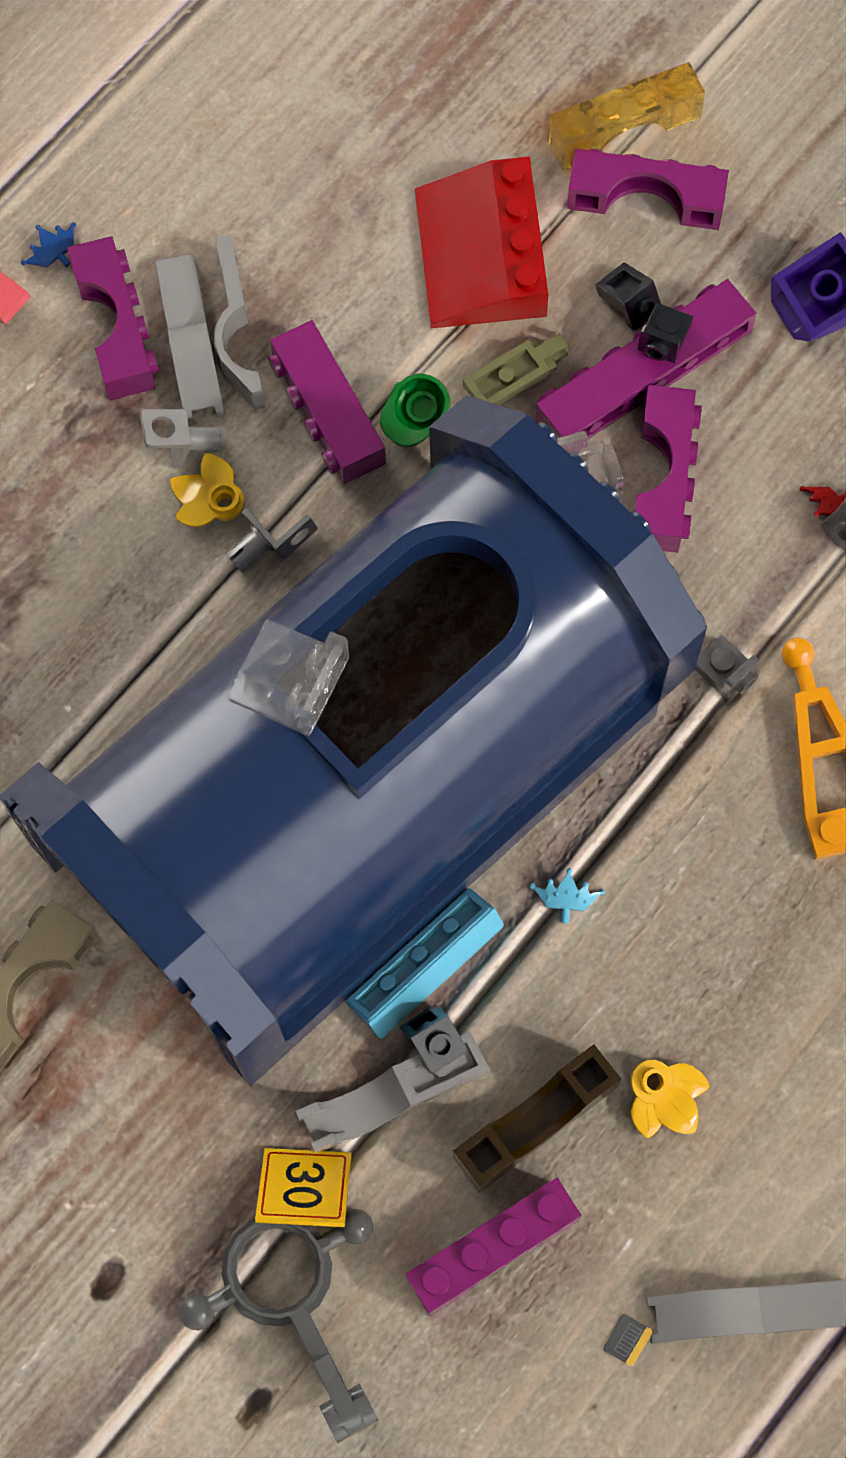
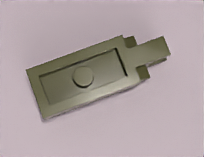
M560 333L542 344L538 339L530 342L528 339L462 379L463 387L472 397L502 406L548 378L550 374L556 371V363L568 356L569 345Z

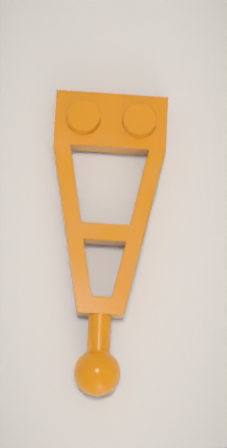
M796 637L784 644L782 659L786 666L795 671L801 691L795 693L792 699L802 815L814 860H819L846 853V807L818 814L813 759L843 752L846 755V721L828 687L817 688L810 666L815 657L813 645L807 639ZM819 704L836 738L811 744L808 707Z

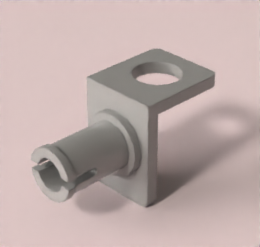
M143 409L141 411L140 419L145 446L147 448H170L173 468L181 467L189 451L222 452L224 448L225 436L222 426L189 427L186 409ZM159 419L168 421L172 425L168 432V438L157 436L152 430V422Z
M245 508L242 513L252 524L250 526L252 531L232 549L227 551L225 555L243 573L268 548L271 551L275 549L285 560L314 534L318 527L308 515H305L276 541L251 512ZM301 530H303L302 533H301L298 537H296L295 539H293L297 533H299Z

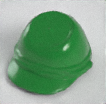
M422 373L407 376L402 381L397 382L381 411L380 425L384 434L395 444L402 447H412L423 442L429 437V426L450 409L451 399L447 388L440 380Z

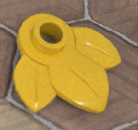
M205 453L201 463V475H182L170 479L172 491L176 499L183 504L176 514V520L186 526L203 527L215 519L230 521L238 517L244 509V495L241 489L234 484L233 468L225 460L214 454ZM222 499L232 501L228 507H220L218 503Z
M645 1060L637 1064L630 1076V1087L635 1095L630 1114L636 1129L645 1138L653 1136L659 1130L661 1124L677 1133L693 1134L697 1129L699 1117L697 1105L693 1098L701 1095L709 1088L706 1077L699 1070L686 1063L667 1066L658 1060ZM652 1073L656 1074L659 1078V1085L654 1090H651L647 1085V1078Z

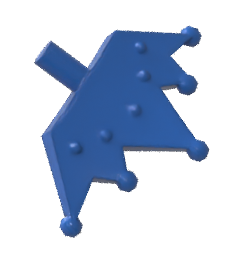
M72 222L71 227L67 231L56 225L57 235L41 228L40 225H36L35 228L39 231L41 247L31 244L30 249L33 250L34 256L27 260H22L21 264L48 268L59 259L65 267H68L71 262L64 254L68 252V247L74 246V228L76 223Z

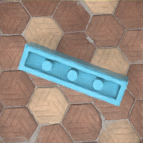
M468 888L345 1001L346 1004L378 1038H384L497 934L504 926L503 921L493 906L471 888Z

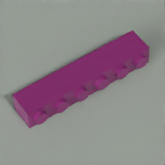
M729 279L724 280L717 286L711 284L705 287L697 295L696 299L685 307L678 305L673 308L694 316L691 328L675 364L667 360H654L643 351L638 350L640 330L634 336L633 341L622 348L616 346L610 349L603 356L601 362L590 369L584 367L578 370L571 377L569 383L558 390L557 388H551L539 398L538 403H536V423L542 422L550 427L557 437V443L569 453L643 404L646 399L648 385L669 387L752 332L757 314L756 311Z

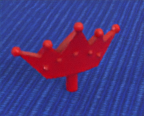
M800 486V491L813 494L809 498L810 502H820L818 511L814 512L816 517L819 515L830 516L846 498V491L839 496L830 487Z

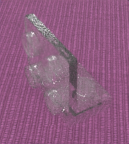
M266 620L228 692L229 701L310 737L349 659L347 638L330 631L325 642L322 643L272 620Z

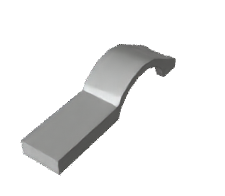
M231 235L216 237L229 305L222 312L215 327L214 346L218 364L225 379L255 410L263 409L265 404L258 371L242 368L232 362L226 353L228 341L239 328L248 324Z
M189 254L157 260L155 263L182 407L186 409L188 423L194 422L192 411L215 407L217 417L225 416L194 255Z
M471 1032L460 1035L467 1047V1052L435 1073L430 1072L420 1055H417L391 1067L373 1081L345 1095L324 1102H314L295 1111L294 1115L297 1121L304 1120L314 1141L309 1145L312 1152L316 1153L365 1135L403 1115L408 1110L487 1074L490 1069Z
M846 1279L766 1287L713 1289L646 1298L647 1307H655L658 1333L651 1335V1344L729 1335L770 1334L846 1327Z

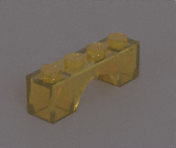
M690 62L550 114L547 140L562 170H565L573 165L575 149H599L602 151L615 137L631 128L644 124H659L668 131L701 118L705 90Z

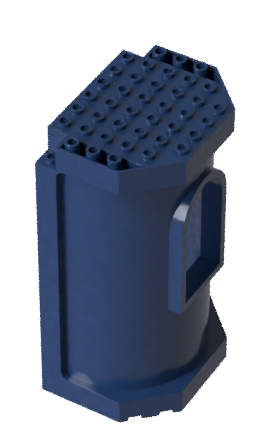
M464 396L429 426L430 471L86 768L65 785L38 762L0 794L1 803L27 842L56 873L64 866L180 994H185L188 991L191 992L187 998L188 1002L205 1023L222 1056L250 1087L656 716L659 702L696 668L707 625L703 615L696 608L681 583L676 569L670 564L651 532L650 525L638 512L627 510L619 502L618 494L608 483L604 481L599 483L588 472L586 463L575 452L568 453L557 443L556 435L550 427L542 422L537 424L526 413L472 396ZM450 552L468 554L486 561L505 577L516 599L517 616L509 633L493 650L358 769L280 689L276 682L413 563L427 556Z

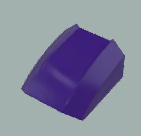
M839 232L771 278V303L793 339L810 342L846 327V239L842 232Z

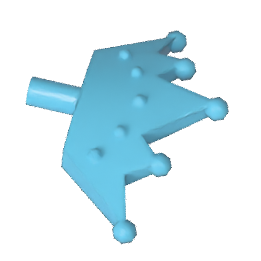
M570 868L566 870L567 875L557 889L553 885L554 881L552 879H548V885L545 890L536 887L534 883L529 885L530 889L536 891L547 908L562 909L561 923H569L570 910L585 911L599 895L605 894L604 889H600L597 893H589L588 882H583V887L578 891L571 876L572 869Z

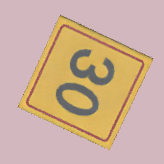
M264 1148L255 1223L345 1227L352 1153L334 1151L313 1153L312 1150Z

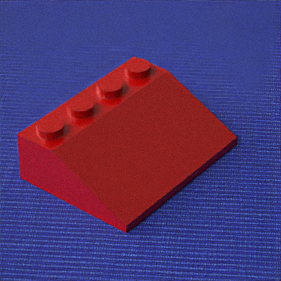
M530 156L490 160L415 188L431 329L547 317L549 293Z

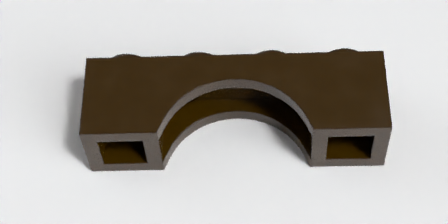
M593 1044L561 1068L531 1097L500 1119L487 1124L454 1149L453 1158L480 1193L617 1089L621 1078L595 1044Z

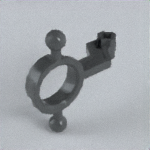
M361 1209L346 1211L345 1227H335L322 1235L311 1225L255 1223V1218L251 1219L234 1233L224 1252L221 1275L225 1287L207 1297L194 1294L186 1298L180 1306V1319L185 1327L199 1331L207 1328L212 1323L216 1312L234 1304L242 1315L262 1325L285 1326L294 1323L331 1399L319 1407L337 1443L379 1420L360 1384L349 1390L347 1389L310 1314L320 1306L330 1287L332 1261L329 1251L345 1242L358 1245L368 1240L373 1232L372 1218ZM272 1229L289 1230L302 1237L312 1249L316 1261L315 1281L308 1294L297 1304L280 1310L263 1308L252 1302L241 1289L237 1275L239 1257L246 1244L259 1233Z

